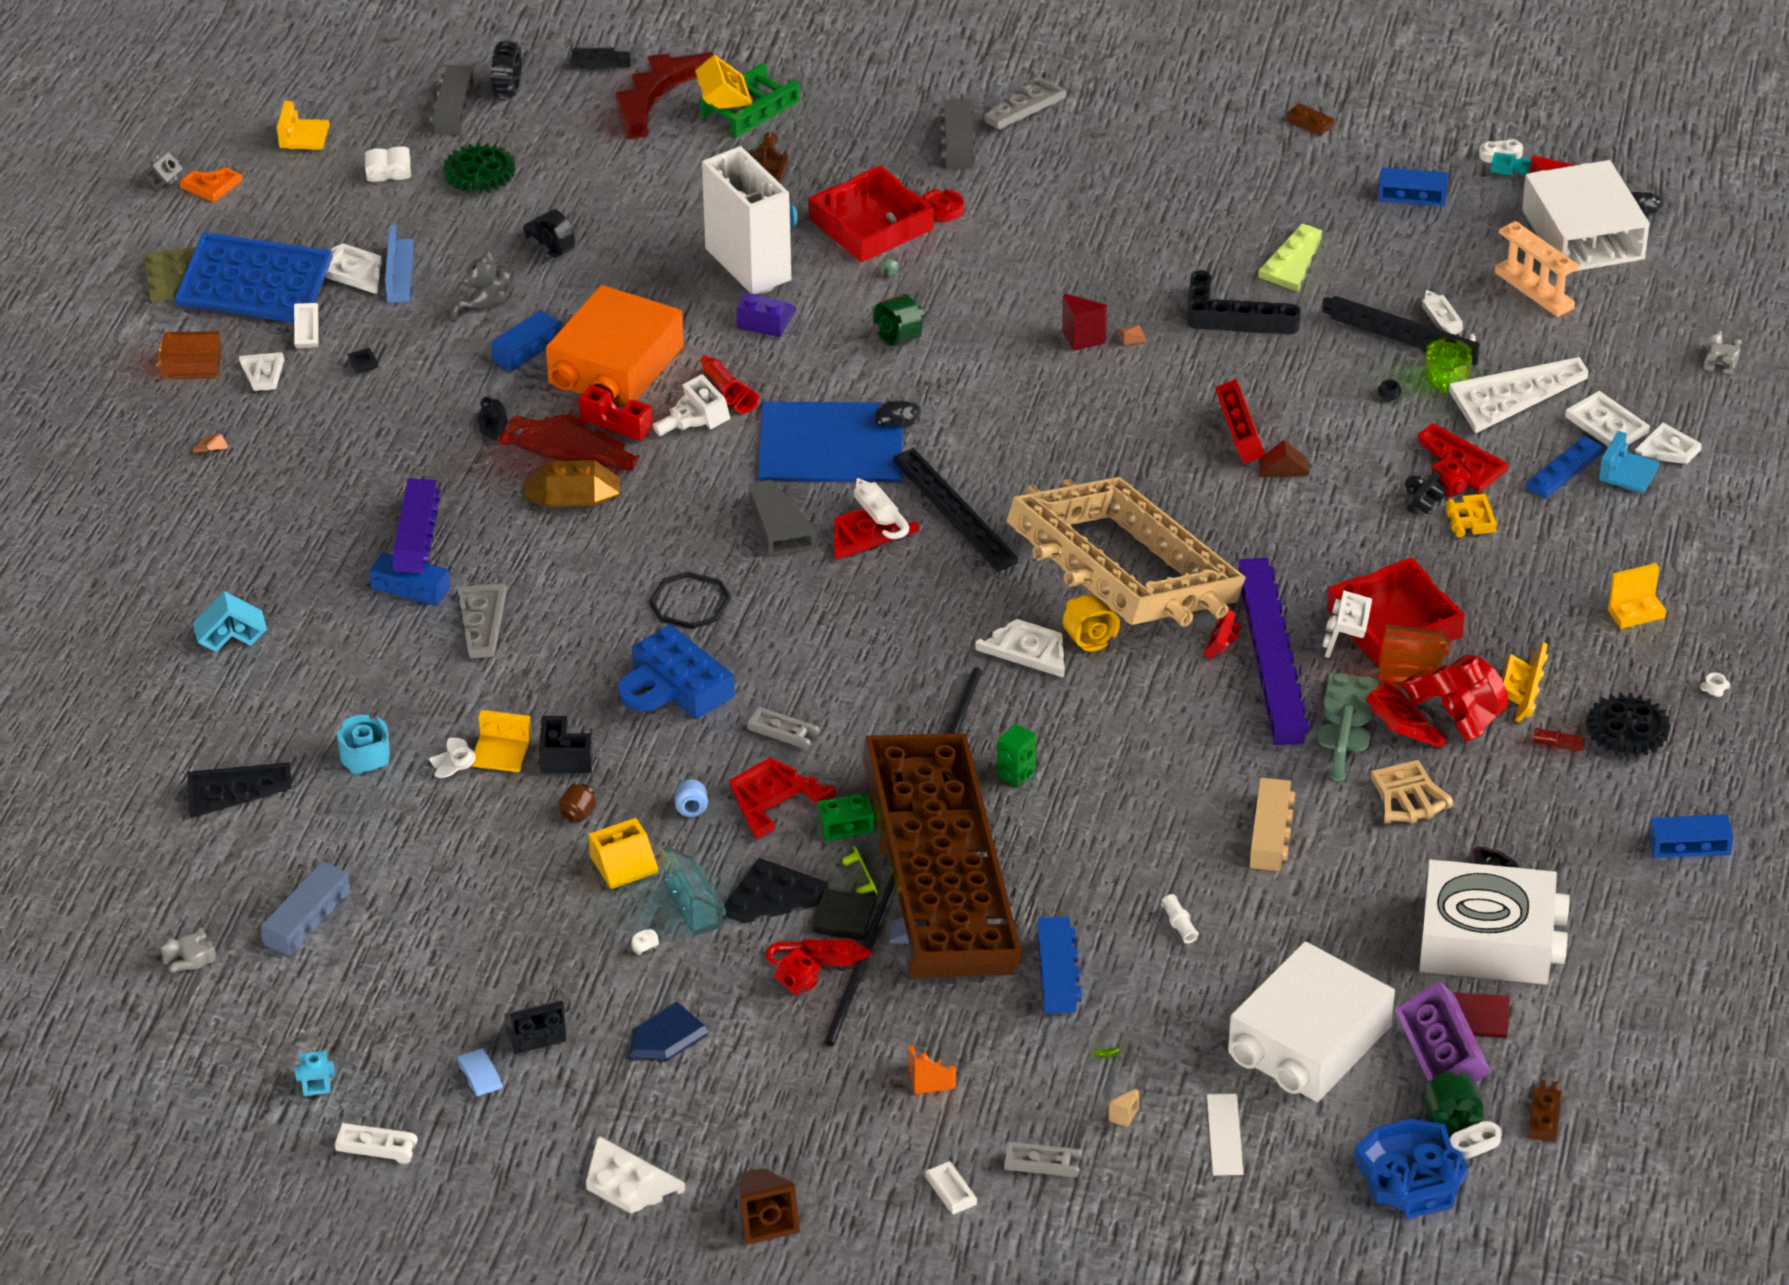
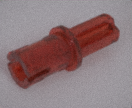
M1535 727L1534 739L1532 743L1555 747L1556 750L1560 747L1575 751H1582L1585 742L1584 738L1580 736L1561 733V730L1557 732Z

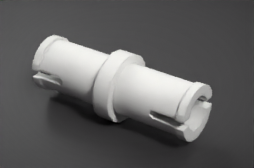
M1174 894L1167 895L1162 899L1161 905L1170 917V924L1172 927L1177 928L1184 943L1194 942L1198 938L1199 933L1192 925L1187 910H1183Z

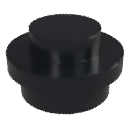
M1384 380L1378 387V395L1387 401L1399 398L1401 396L1399 383L1395 380Z

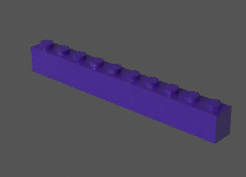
M1268 557L1239 559L1238 571L1246 577L1241 590V596L1274 745L1304 744L1305 733H1309L1308 718H1304V700L1300 701L1301 685L1300 683L1296 684L1297 668L1296 666L1292 667L1294 663L1293 650H1288L1290 647L1289 633L1284 632L1286 631L1285 616H1281L1282 601L1277 600L1279 597L1278 584L1273 583L1275 582L1274 567H1270Z

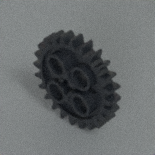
M1620 692L1618 698L1609 694L1608 700L1600 698V704L1594 703L1593 709L1589 710L1587 718V732L1591 733V740H1597V746L1605 745L1606 752L1613 749L1615 750L1614 755L1624 752L1625 757H1628L1629 753H1633L1635 757H1638L1639 752H1642L1647 756L1649 750L1657 752V746L1663 747L1664 741L1668 740L1670 718L1665 716L1666 710H1659V703L1651 704V698L1644 701L1641 694L1637 698H1633L1632 693H1629L1628 697H1624ZM1627 711L1632 712L1629 739L1625 738Z

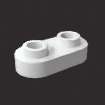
M1514 139L1496 142L1489 141L1480 146L1479 158L1482 161L1492 163L1494 152L1516 155V159H1520L1522 157L1523 145Z
M1484 1121L1454 1133L1450 1138L1452 1148L1460 1151L1464 1159H1469L1496 1148L1500 1144L1502 1132L1497 1124Z

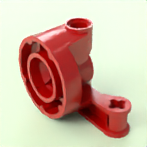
M1464 655L1450 665L1412 675L1399 684L1401 688L1406 690L1414 706L1432 697L1441 696L1444 708L1454 718V723L1465 742H1469L1485 732L1484 728L1504 713L1508 705V694L1503 680L1490 664L1475 655Z

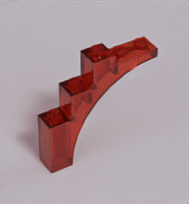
M713 52L670 58L669 53L647 56L648 72L632 74V90L615 92L616 110L627 140L648 137L647 119L655 103L671 89L698 78L695 70L711 58Z

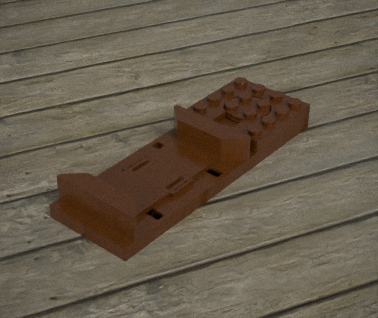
M966 733L866 736L862 760L878 829H882L879 850L890 858L912 953L908 977L935 978L1013 975L1015 964H1020L1022 951ZM976 852H986L987 857H981ZM1003 918L1004 924H988L987 919ZM914 921H924L925 926H915Z

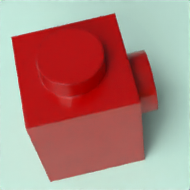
M1451 456L1432 465L1431 475L1435 471L1441 474L1438 482L1447 488L1444 494L1447 498L1467 490L1469 471Z

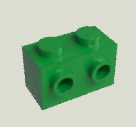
M1015 723L997 740V777L1018 788L1025 780H1029L1035 772L1036 734Z
M867 793L817 802V821L824 841L875 832L874 811Z

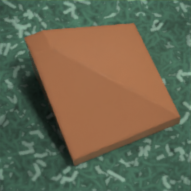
M1140 325L1118 328V333L1124 345L1146 342V337Z
M221 434L205 436L192 451L193 453L221 450L229 446Z

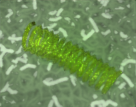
M1115 1047L1106 1051L1105 1049H1094L1095 1057L1096 1054L1097 1057L1110 1058V1056H1116L1121 1053V1048Z

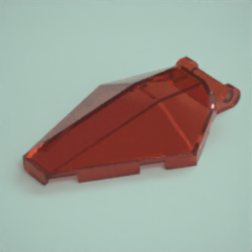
M573 414L558 415L552 418L545 417L544 420H533L514 415L510 419L507 429L502 431L498 437L499 443L508 446L513 444L516 445L518 450L550 461L595 460L606 468L633 471L640 458V455L634 456L625 451V444L603 431L596 429L595 432H592L585 428V421ZM523 429L520 434L516 433V431Z

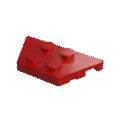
M864 508L835 517L834 558L838 560L896 540L887 538L883 535L882 531L886 530L890 533H896L900 531V528L896 523L889 525L877 524ZM918 522L908 523L909 532L906 536L919 532Z
M1387 680L1383 686H1378L1376 690L1371 691L1365 701L1372 707L1373 713L1380 716L1387 723L1388 729L1439 748L1443 747L1446 739L1391 680Z

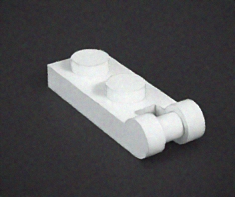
M342 1123L335 1142L336 1151L390 1158L395 1159L401 1164H408L413 1155L411 1150L416 1147L418 1138L409 1132Z

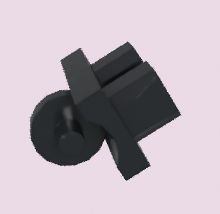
M1435 471L1425 483L1422 476L1411 475L1405 480L1407 494L1414 495L1413 500L1406 507L1407 510L1412 513L1417 507L1426 515L1430 512L1436 503L1435 500L1439 501L1447 490L1445 486L1438 482L1441 474Z

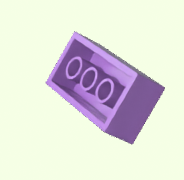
M1441 981L1433 984L1395 1009L1428 1082L1445 1072H1453L1454 1075H1462L1461 1072L1469 1074L1474 1083L1491 1073L1456 997Z

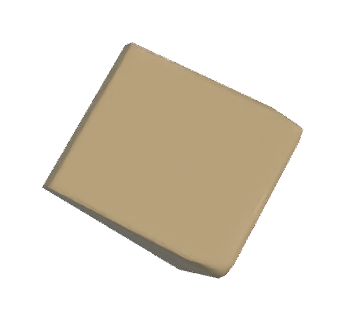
M1134 1089L1109 1103V1121L1124 1127L1129 1126L1139 1109V1090Z

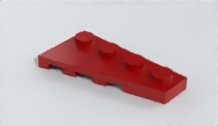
M1431 423L1418 434L1417 442L1437 459L1442 461L1451 456L1469 471L1468 485L1478 494L1508 471V463L1434 423Z

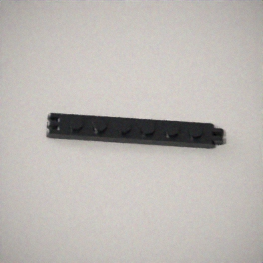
M1338 296L1323 298L1322 312L1329 314L1333 320L1470 365L1478 364L1480 343Z

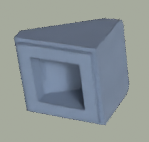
M903 917L891 921L890 943L909 944Z

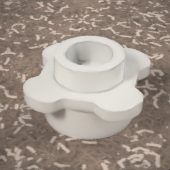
M1720 673L1708 674L1706 682L1700 685L1702 691H1707L1715 697L1723 696V691L1730 688V683Z

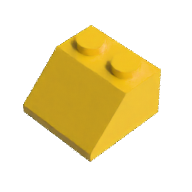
M713 55L695 70L698 77L697 82L703 92L702 98L707 104H713L718 109L743 107L752 104L743 75L716 55Z

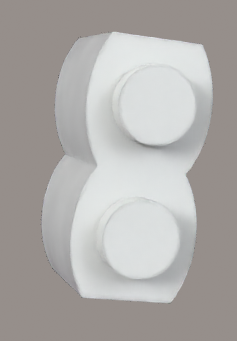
M393 147L388 150L371 149L366 151L365 169L367 181L381 182L388 179L404 180L410 178L411 162L409 148Z

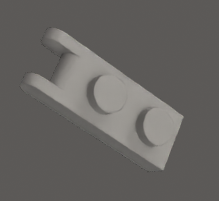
M761 707L757 708L747 722V727L750 731L807 749L811 744L810 740L805 738L806 734L817 736L820 732V729L813 724Z
M1008 1142L1004 1170L1077 1177L1079 1176V1167L1069 1164L1070 1160H1081L1082 1151L1073 1148Z

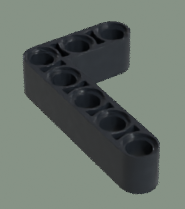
M1197 270L1191 274L1187 323L1191 328L1288 335L1299 331L1301 316L1299 306L1288 303L1210 299L1211 274L1204 270Z

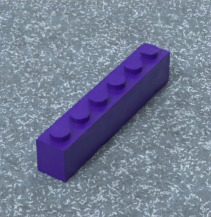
M408 478L393 550L394 572L423 573L424 564H429V552H431L436 516L438 515V504H440L441 489H436L437 480Z

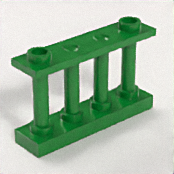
M763 62L742 74L749 95L758 100L753 104L739 107L742 110L734 113L727 108L718 109L713 104H707L702 97L700 98L701 116L706 117L713 112L719 113L730 120L731 135L737 138L800 102V84L793 80L781 86L767 77V64ZM763 84L773 90V92L766 95L756 88Z

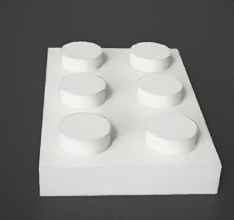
M1601 391L1566 409L1565 413L1567 419L1607 447L1617 431L1627 433L1626 443L1631 444L1648 434L1650 429L1647 423Z

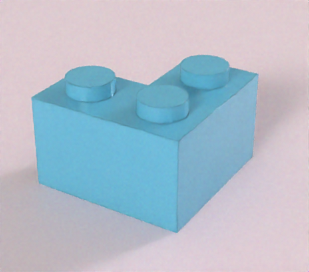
M225 591L193 622L197 643L215 652L232 636L252 646L267 630L262 610Z

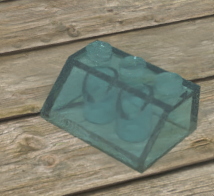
M668 846L663 847L664 884L692 934L696 936L723 927V916L726 915L724 904L721 900H717L712 883H707L702 866H697L693 857Z

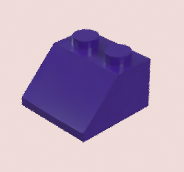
M744 293L737 305V328L781 337L796 312V306L777 299Z

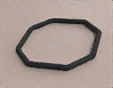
M685 572L663 579L650 599V606L658 619L696 628L716 622L731 600V595L721 580ZM685 577L718 584L726 596L714 617L695 623L662 616L654 602L666 583Z

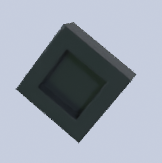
M370 348L348 353V361L356 374L378 368L377 359Z

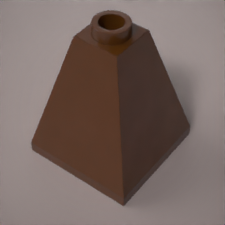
M764 1168L743 1172L741 1174L739 1199L745 1244L748 1245L799 1233L800 1226L794 1183Z

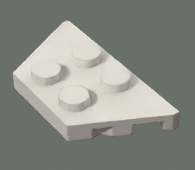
M343 243L331 249L333 258L326 273V278L375 294L378 292L382 265L380 255Z
M1016 619L1008 623L1006 627L994 631L991 638L985 641L982 639L976 641L975 650L1064 677L1063 638L1060 632Z
M599 1137L587 1176L586 1188L631 1214L643 1209L647 1205H654L663 1201L662 1196L674 1191L677 1194L683 1193L685 1191V1183Z

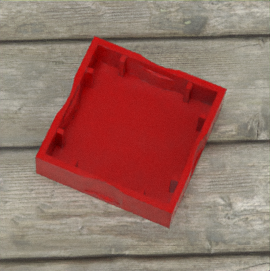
M881 165L863 172L845 183L832 186L808 197L809 219L861 263L934 230V208L916 193L904 187L895 176ZM891 212L897 222L890 224L886 214Z
M1413 557L1383 567L1372 574L1358 576L1328 587L1326 609L1334 616L1335 614L1332 613L1335 600L1341 599L1343 591L1372 599L1364 638L1349 636L1377 668L1463 637L1465 615L1446 594L1434 585L1431 577Z

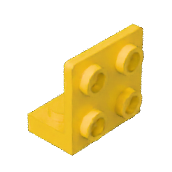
M284 101L277 125L279 148L322 150L330 125L329 120L298 119V112L294 110L293 101Z
M1657 563L1617 572L1612 575L1608 612L1620 629L1665 618L1666 610L1655 595L1659 573Z
M481 710L479 714L480 737L474 751L476 758L471 766L520 772L532 740L530 716Z

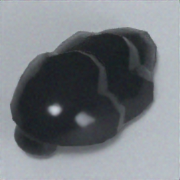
M1630 192L1644 214L1656 213L1663 206V198L1653 193Z
M484 397L480 401L482 408L477 417L480 432L494 441H501L505 435L506 426L509 423L506 415L507 410L499 400Z
M887 401L876 410L874 421L881 427L885 424L894 427L915 424L916 419L920 416L921 408L908 401Z
M1475 847L1473 849L1475 864L1519 868L1514 859L1501 851L1486 847Z

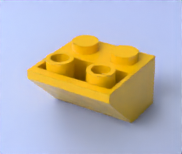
M637 818L588 834L590 857L610 889L659 873L647 834Z

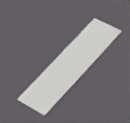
M1207 1094L1213 1175H1244L1237 1094Z

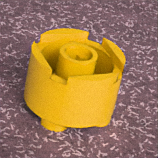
M1086 594L1079 598H1072L1067 602V609L1062 621L1063 627L1083 650H1100L1108 645L1107 641L1112 636L1113 638L1116 637L1120 629V619L1100 598L1094 594Z

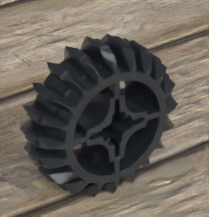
M499 41L495 46L490 72L491 88L495 97L500 99L513 98L516 96L521 82V48L518 43L513 41Z

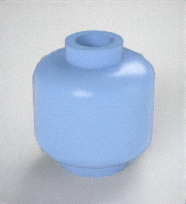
M689 779L678 784L674 792L677 811L685 817L692 818L704 813L708 805L706 788L701 782Z

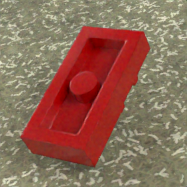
M1230 609L1223 618H1220L1215 623L1203 653L1210 659L1218 652L1222 654L1228 647L1229 642L1234 643L1239 637L1237 634L1241 631L1242 627L1237 623H1233L1236 613Z

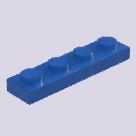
M1583 436L1528 480L1526 489L1544 499L1548 498L1603 453V446Z

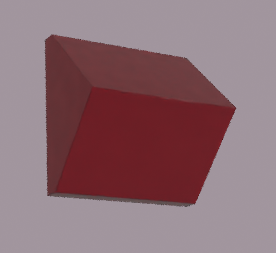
M1064 293L1062 333L1073 350L1076 351L1104 344L1106 342L1107 305Z
M1453 992L1474 1036L1507 1038L1508 995Z

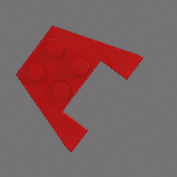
M772 758L762 761L729 780L732 794L755 840L775 830V823L763 812L797 793L803 792L816 805L818 801L829 800L836 796L835 787L829 784L827 787L818 783V779L812 776L807 778L797 774L796 769Z

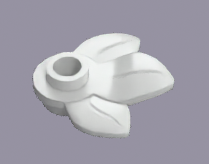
M449 738L447 741V752L433 756L429 760L434 768L437 769L434 776L445 778L453 775L458 770L469 768L474 763L476 756L474 751L468 748L465 740Z

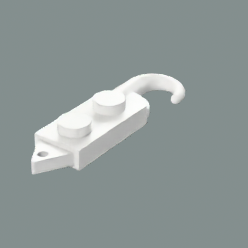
M1426 290L1425 299L1422 300V308L1436 328L1454 335L1460 333L1463 329L1462 320L1445 296H1439ZM1471 333L1470 340L1475 341V335Z
M857 478L854 497L877 524L883 525L896 523L900 528V531L896 533L883 530V535L890 539L905 537L909 532V525L898 512V508L876 482L869 483Z

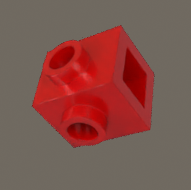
M797 948L782 958L774 977L793 994L798 996L806 990L808 992L817 985L819 981L817 976L821 967Z

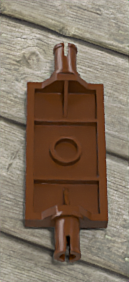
M767 132L759 147L754 151H745L781 184L788 165V154H780L775 149L778 136L772 132L769 138L770 132Z

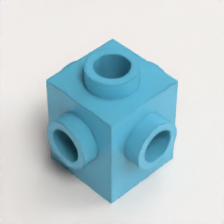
M326 1050L300 1053V1065H295L296 1082L302 1081L303 1096L331 1093L329 1078L335 1077L333 1061H327Z

